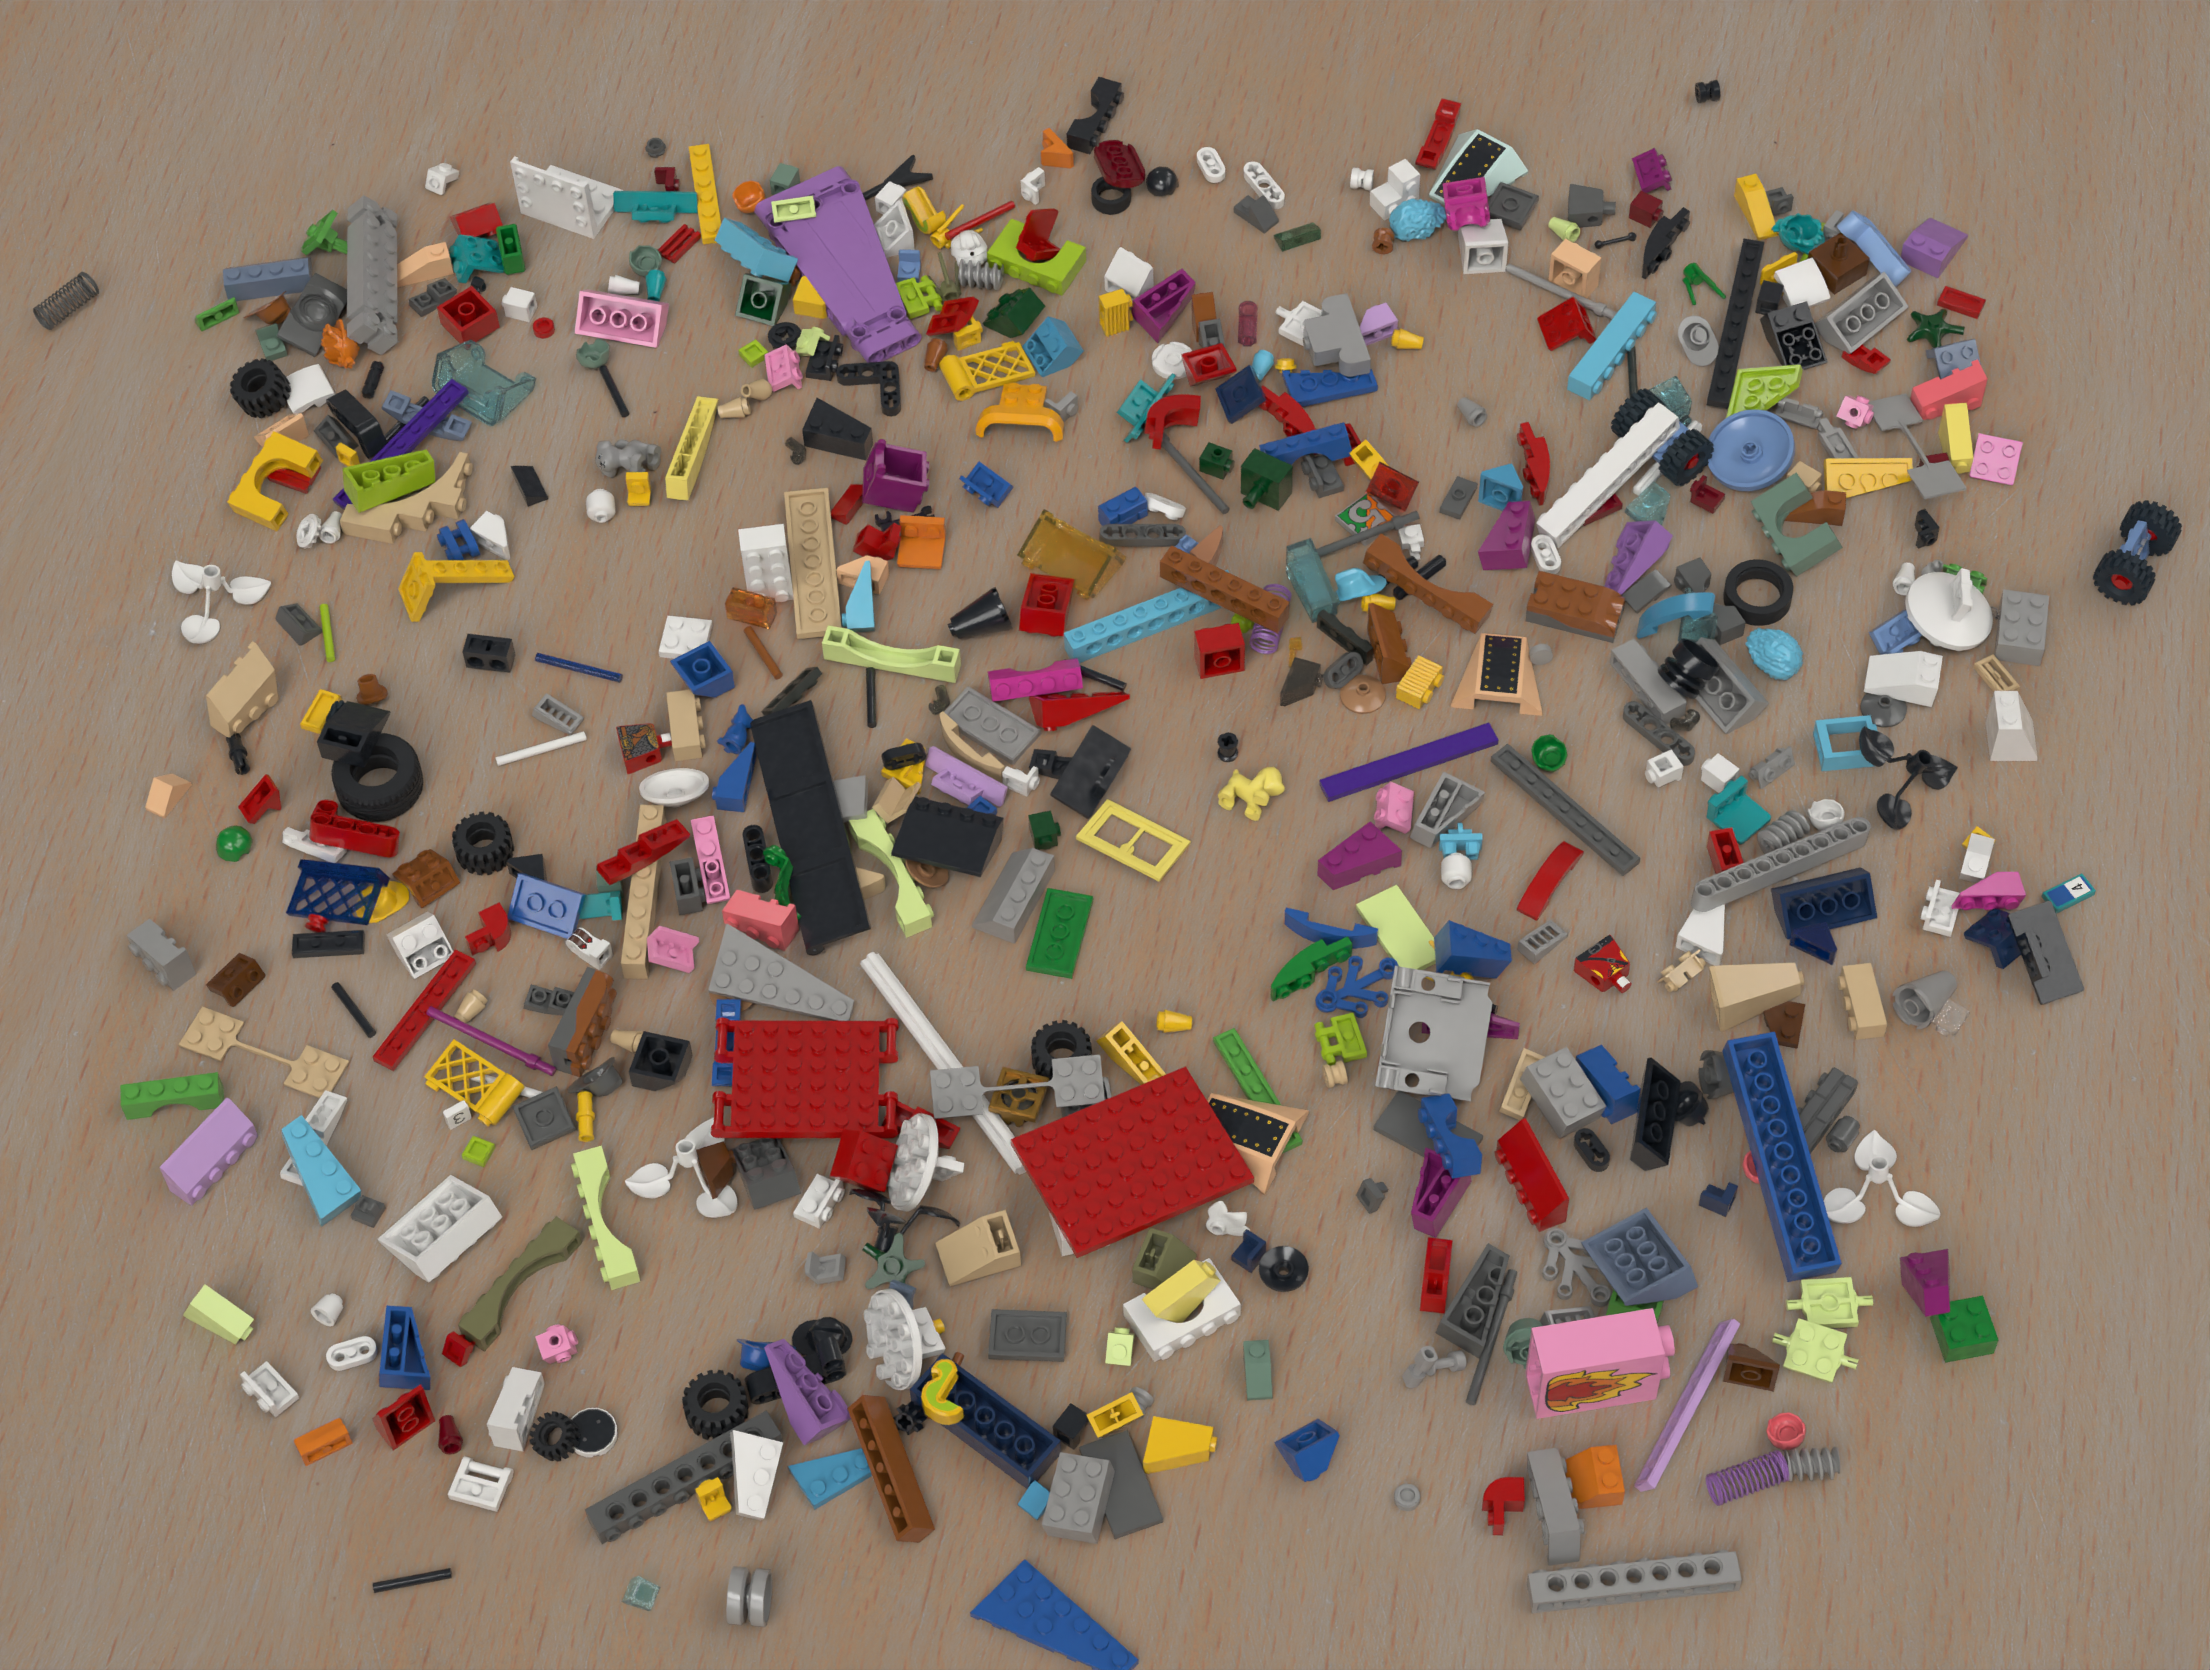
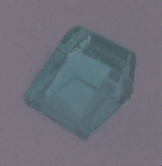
M636 1576L631 1579L622 1602L651 1611L660 1587L640 1576Z

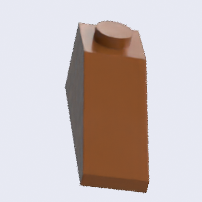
M1822 490L1810 493L1813 498L1793 510L1784 520L1812 524H1824L1827 522L1828 525L1842 526L1846 510V492Z

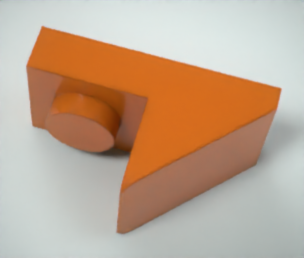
M1050 127L1044 130L1042 141L1044 149L1041 151V164L1043 166L1069 169L1074 167L1073 152Z

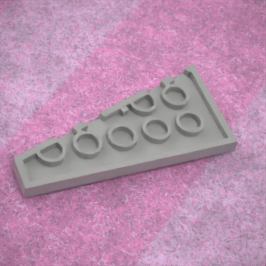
M726 923L708 990L709 993L828 1021H850L854 1006L853 999Z

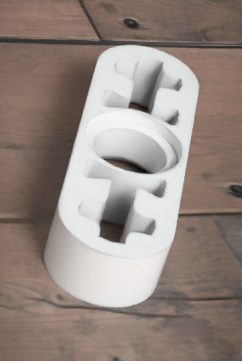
M1248 162L1245 164L1244 179L1259 197L1264 195L1272 209L1282 208L1285 203V194L1262 165L1258 162ZM1261 183H1267L1270 186L1267 188H1261L1258 185Z

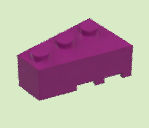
M1180 269L1133 300L1131 308L1133 318L1159 343L1191 301V295L1194 294L1196 282L1183 269Z
M1530 501L1507 503L1478 550L1483 570L1527 568L1535 525V516Z
M1370 821L1318 860L1317 876L1332 890L1358 882L1360 878L1370 874H1380L1381 870L1390 867H1400L1402 850Z
M1425 1147V1157L1420 1170V1179L1415 1192L1411 1216L1414 1229L1436 1238L1472 1180L1471 1176L1452 1179L1448 1169L1443 1167L1440 1154Z
M1948 1249L1927 1253L1915 1252L1910 1253L1908 1256L1900 1257L1902 1286L1925 1317L1949 1313L1950 1267Z

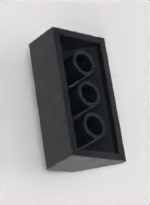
M1652 1057L1647 1058L1642 1077L1630 1160L1644 1171L1664 1167L1669 1164L1681 1084L1677 1077Z

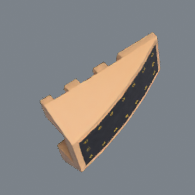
M1481 633L1451 703V707L1474 709L1475 699L1520 703L1519 714L1542 716L1543 712L1529 656L1527 637Z
M1211 1093L1207 1100L1255 1177L1252 1184L1266 1195L1276 1176L1275 1165L1293 1131L1299 1133L1309 1114V1110Z

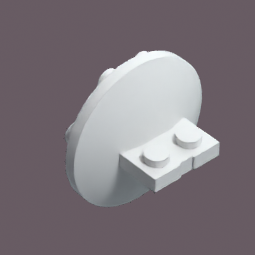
M1961 568L1957 575L1944 572L1924 574L1913 582L1906 594L1905 604L1908 619L1934 646H1942L1956 651L1975 648L1987 638L1993 625L1991 608L1983 594L1972 585L1970 570Z
M918 1113L909 1120H904L901 1133L896 1142L898 1148L887 1186L891 1205L897 1210L908 1212L914 1209L921 1201L932 1179L945 1181L952 1176L963 1173L964 1163L956 1161V1158L952 1156L938 1157V1131L933 1117Z
M894 1289L880 1290L871 1297L868 1309L864 1310L868 1338L866 1346L867 1355L870 1359L883 1356L885 1364L876 1366V1374L880 1380L891 1378V1381L885 1380V1382L893 1389H909L918 1381L922 1368V1359L941 1355L946 1348L933 1326L934 1323L926 1307L912 1310L905 1298Z

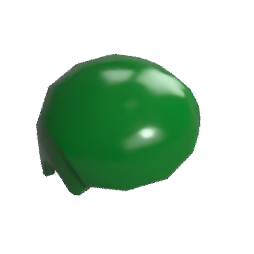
M1551 734L1540 736L1534 741L1531 749L1534 763L1540 769L1547 772L1559 770L1565 765L1568 757L1564 742Z
M237 825L223 829L218 834L216 841L218 856L225 861L237 862L243 854H249L253 843L250 832Z

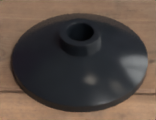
M1274 1247L1268 1250L1259 1262L1261 1280L1267 1287L1275 1291H1293L1303 1285L1308 1277L1309 1266L1307 1259L1299 1250L1293 1247ZM1286 1271L1288 1274L1281 1275L1279 1272Z

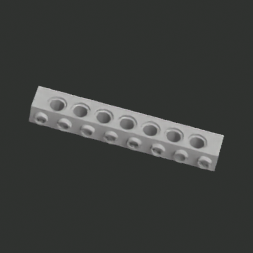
M1718 1550L1713 1554L1706 1555L1692 1553L1687 1557L1677 1558L1670 1555L1660 1560L1643 1558L1632 1563L1616 1561L1605 1566L1589 1564L1584 1568L1577 1569L1562 1567L1558 1571L1536 1570L1528 1574L1527 1590L1531 1613L1739 1591L1742 1579L1736 1551ZM1705 1569H1714L1717 1574H1708ZM1686 1571L1690 1573L1691 1576L1683 1577L1679 1574V1572ZM1661 1574L1665 1579L1657 1580L1653 1575ZM1635 1577L1639 1582L1631 1583L1627 1578ZM1610 1580L1613 1582V1585L1606 1586L1601 1581ZM1582 1582L1587 1585V1588L1580 1589L1575 1584ZM1552 1585H1557L1562 1590L1555 1592L1552 1591L1549 1587Z

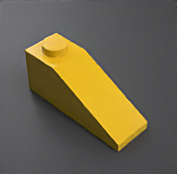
M1757 174L1737 178L1734 197L1757 240L1760 241L1778 236V232L1771 230L1775 225V220L1765 189Z
M1123 1021L1113 1025L1096 1040L1111 1060L1140 1085L1166 1075Z

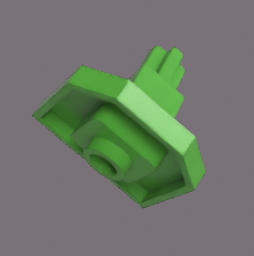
M331 210L316 225L312 224L306 231L308 236L301 247L302 253L308 255L318 247L330 253L335 249L347 254V241L338 238V233L330 228L338 214L336 211Z

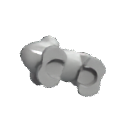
M621 439L615 443V446L606 440L599 441L596 446V465L604 475L614 478L617 468L620 466L630 470L629 472H645V469L641 468V464H646L649 470H656L660 465L661 447L656 444H646L636 439L630 442Z

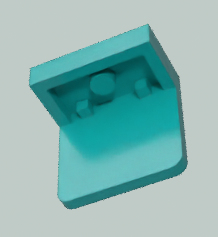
M459 234L454 244L449 248L453 270L460 283H467L474 269L504 273L500 248L495 240Z
M1742 775L1735 781L1731 780L1728 782L1724 790L1719 794L1715 793L1710 797L1706 815L1720 829L1732 827L1738 844L1745 843L1771 821V815L1746 795L1748 780Z

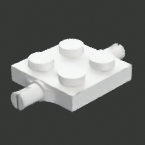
M1304 301L1292 311L1279 306L1276 310V315L1285 318V322L1279 327V334L1303 346L1304 320L1321 316V310Z

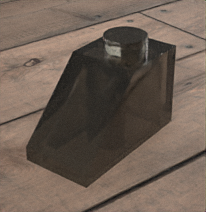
M1297 657L1294 658L1280 693V706L1285 707L1314 695L1316 687H1321L1324 674H1321V664Z

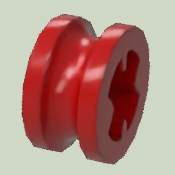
M309 914V922L306 923L305 927L315 933L326 932L325 926L328 925L329 920L320 915Z

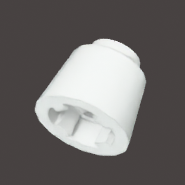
M336 1294L325 1295L311 1308V1314L321 1324L331 1327L335 1324L343 1309V1301Z

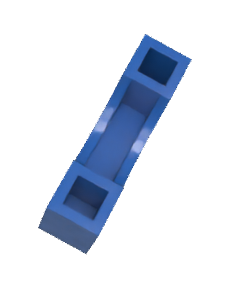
M1344 422L1259 445L1260 451L1290 465L1306 454L1319 453L1334 461L1349 457V453L1352 451Z
M1450 1093L1442 1094L1441 1096L1424 1097L1421 1099V1108L1418 1109V1118L1420 1123H1424L1426 1134L1434 1143L1435 1152L1440 1154L1444 1169H1448L1452 1179L1481 1174L1482 1153L1475 1140L1459 1137L1450 1131L1456 1128L1458 1109Z

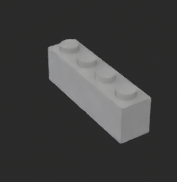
M1632 639L1611 650L1610 664L1649 711L1665 724H1669L1685 715L1687 704L1685 696L1674 690L1661 678L1658 673V663L1652 661L1643 645H1639L1635 639Z

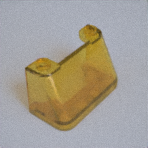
M1043 509L1017 554L1023 560L1021 564L1031 570L1036 567L1050 576L1075 579L1073 588L1078 590L1076 594L1085 600H1088L1089 597L1094 599L1121 568L1127 558L1117 548L1068 525L1065 521L1054 517V514Z

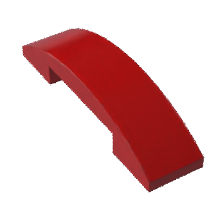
M1441 98L1424 146L1421 147L1415 161L1416 165L1431 169L1438 167L1453 134L1461 103Z
M1565 841L1560 843L1536 873L1519 902L1517 911L1537 921L1549 905V899L1569 870L1574 869L1583 856L1584 851Z

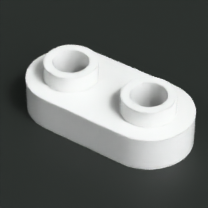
M1211 147L1201 148L1197 152V163L1204 177L1212 183L1221 182L1225 178V166L1217 151Z
M1145 493L1144 497L1147 500L1148 510L1154 512L1159 510L1166 513L1165 516L1172 520H1178V518L1184 516L1186 508L1183 505L1153 493Z
M1547 535L1535 536L1531 542V552L1539 570L1557 574L1561 568V558L1553 540Z
M362 1336L331 1346L326 1353V1359L332 1369L342 1371L371 1362L377 1356L378 1349L372 1338ZM363 1350H369L367 1354H361ZM339 1357H344L343 1361H337Z

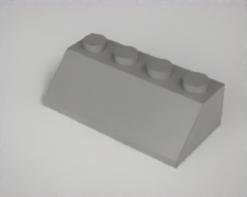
M1882 272L1869 279L1814 324L1825 342L1850 354L1909 306L1887 274Z
M1701 637L1696 643L1716 659L1720 669L1711 680L1702 679L1705 687L1699 690L1700 694L1696 699L1725 734H1729L1753 721L1769 702L1715 640Z
M1035 848L1013 852L972 924V928L1015 944L1055 872L1054 855Z

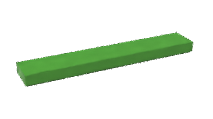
M1235 1028L1213 1037L1215 1046L1247 1099L1281 1105ZM1293 1131L1282 1154L1302 1145L1303 1140L1297 1132Z

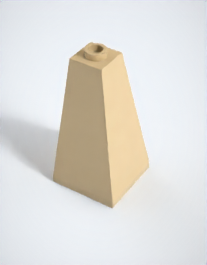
M1795 963L1709 966L1710 993L1720 1031L1730 1029L1763 1013L1765 1010L1800 996L1801 986L1804 985L1802 971H1797Z

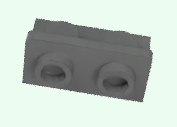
M1309 454L1303 456V462H1301L1304 475H1308L1310 488L1312 491H1316L1318 498L1344 491V485L1334 464L1327 456L1320 455L1313 458Z

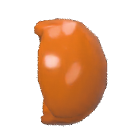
M752 180L741 183L732 194L738 210L746 214L753 213L756 205L766 199L761 185Z

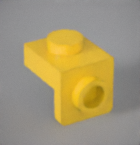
M718 1477L713 1480H705L695 1489L698 1503L709 1521H713L732 1510Z

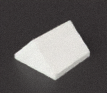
M899 199L874 224L886 258L899 255V250H915L913 230L903 201Z

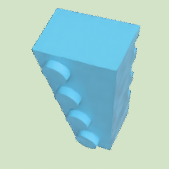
M725 217L715 238V241L721 245L723 251L731 253L730 257L741 261L740 265L751 269L750 273L758 277L765 275L789 282L798 258L785 254L786 251L772 245L770 240L759 236V233L745 224Z
M301 1115L281 1129L282 1139L322 1227L357 1202L359 1197H361V1189Z

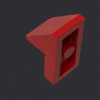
M267 774L263 776L238 806L248 823L255 824L268 808L281 810L279 790Z

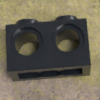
M467 634L462 651L466 668L507 673L511 672L516 655L512 639L477 634Z

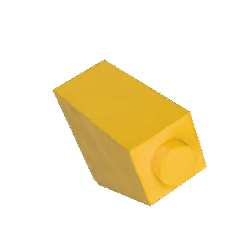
M1153 1416L1143 1460L1144 1473L1151 1474L1209 1461L1210 1453L1215 1452L1218 1437H1214V1427Z

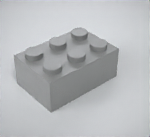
M2003 589L1999 604L1994 653L1998 660L2040 666L2045 649L2049 605L2048 595Z
M1567 1047L1527 1066L1520 1078L1559 1139L1599 1119L1606 1108L1605 1103Z
M1060 1452L1042 1526L1048 1536L1094 1544L1098 1543L1115 1473L1110 1460Z

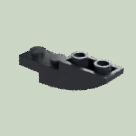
M1683 207L1672 219L1663 216L1653 228L1644 251L1643 279H1646L1651 273L1654 274L1658 270L1659 265L1670 258L1672 254L1671 245L1681 232H1685L1690 225V211Z

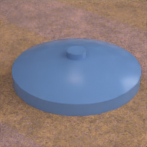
M1745 410L1727 417L1717 425L1708 439L1714 444V452L1711 453L1712 458L1708 459V466L1712 475L1722 485L1738 491H1755L1774 484L1788 471L1795 455V441L1787 423L1776 414L1764 410Z

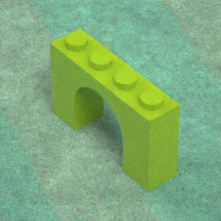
M1011 218L987 252L989 267L992 268L994 263H997L998 270H1000L1002 265H1004L1005 274L1063 296L1086 263V247L1067 240L1058 254L1050 261L1044 263L1028 262L1020 256L1022 252L1016 249L1019 235L1025 223Z

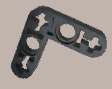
M895 362L843 364L837 368V381L843 386L880 384L882 413L890 417L900 413L899 368ZM865 371L873 372L871 376L862 375ZM887 371H891L892 378H887ZM887 386H894L896 388L891 392L884 390ZM893 399V407H889V400Z

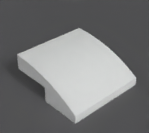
M1813 258L1775 271L1774 278L1779 284L1784 285L1782 298L1788 307L1807 301L1810 308L1830 300L1831 297L1824 278Z
M319 364L303 368L286 377L291 387L290 397L286 401L293 413H303L314 404L317 407H321L326 403V399L335 395Z

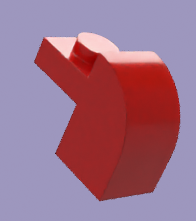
M893 523L882 532L868 524L857 534L853 552L862 557H879L886 561L893 559L896 547L901 541V536L899 535L902 526Z
M498 902L478 912L483 928L465 936L472 956L482 953L492 946L499 952L510 941L511 928L508 917L502 905Z
M1524 1477L1499 1478L1490 1483L1483 1495L1482 1511H1488L1487 1525L1492 1526V1535L1503 1536L1504 1512H1523L1525 1502Z

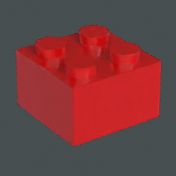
M473 286L437 306L441 325L464 348L469 347L500 328L496 310Z
M1239 623L1224 624L1218 627L1202 628L1194 631V658L1200 679L1245 671V643Z
M843 1129L830 1177L865 1190L885 1193L898 1145L860 1130Z

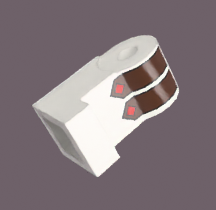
M577 928L566 940L567 947L573 953L598 970L613 956L609 942L604 939H597L583 928Z

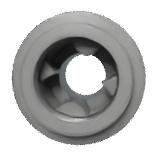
M1466 397L1458 401L1457 407L1470 425L1477 427L1486 421L1487 413L1485 408Z

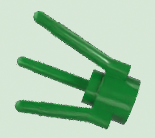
M1690 263L1684 268L1683 274L1685 278L1682 281L1686 285L1692 305H1696V300L1691 284L1699 285L1703 281L1720 297L1726 298V295L1702 271L1697 263Z

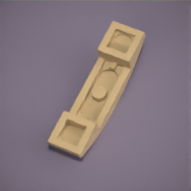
M942 711L939 714L942 735L955 757L994 780L1002 782L1004 765L989 752L983 757L976 753L959 737L958 724Z

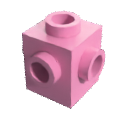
M1859 395L1856 398L1845 396L1837 417L1846 420V425L1857 429L1858 426L1862 427L1866 423L1869 424L1874 416L1872 411L1874 406L1868 404L1869 399Z
M553 1325L546 1329L547 1332L535 1336L542 1358L549 1364L556 1361L557 1363L566 1362L572 1358L571 1355L578 1353L575 1346L578 1344L576 1334L564 1325Z

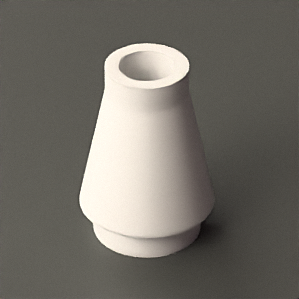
M615 275V277L610 276L608 293L617 295L638 294L640 282Z
M332 512L330 517L323 523L322 529L319 531V537L323 542L332 544L339 540L341 534L340 519L342 517L340 512Z
M1903 563L1893 581L1894 590L1900 595H1906L1910 586L1915 581V567L1911 563Z

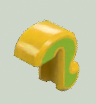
M917 186L903 194L902 201L905 208L911 211L916 226L924 234L935 232L946 222L944 210L939 213L936 212L922 187Z
M941 1359L931 1368L932 1380L925 1384L921 1395L925 1414L933 1421L943 1425L956 1424L964 1418L963 1409L946 1400L958 1380L957 1367L949 1359Z

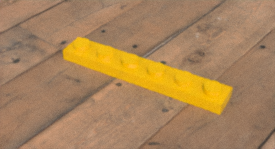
M709 144L688 146L695 192H697V208L703 245L717 243L715 238L720 229L721 220Z

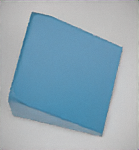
M1034 1480L1019 1501L1018 1506L1038 1521L1045 1513L1050 1492Z

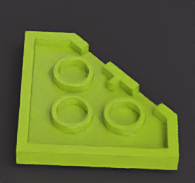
M1801 365L1738 369L1726 418L1745 410L1766 411L1799 387L1803 372Z

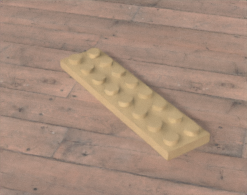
M828 488L784 492L797 639L823 637L828 625L842 628Z

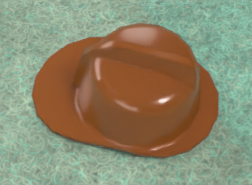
M285 292L275 300L257 308L243 318L255 314L267 324L283 322L291 310L283 295Z

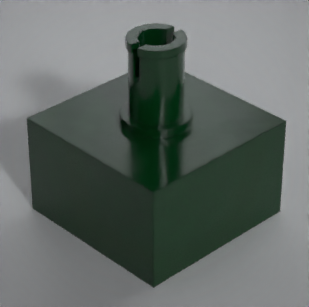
M1254 448L1241 465V494L1246 496L1243 498V504L1249 509H1254L1255 505L1260 502L1279 511L1292 494L1293 466Z

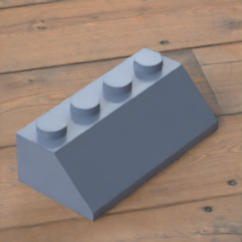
M311 256L223 269V281L227 298L229 300L234 297L236 301L279 296L283 292H285L283 295L301 293L313 276Z

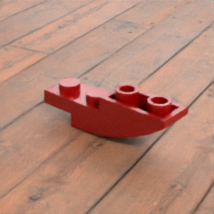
M1264 385L1261 386L1266 401L1261 403L1259 407L1272 414L1277 421L1283 422V432L1287 437L1316 430L1307 412L1294 398L1286 392L1278 396Z
M1529 422L1520 424V430L1517 433V441L1519 446L1524 448L1526 460L1525 468H1523V477L1525 481H1529L1532 498H1536L1538 505L1541 506L1545 502L1549 486L1550 455L1544 436L1535 438Z

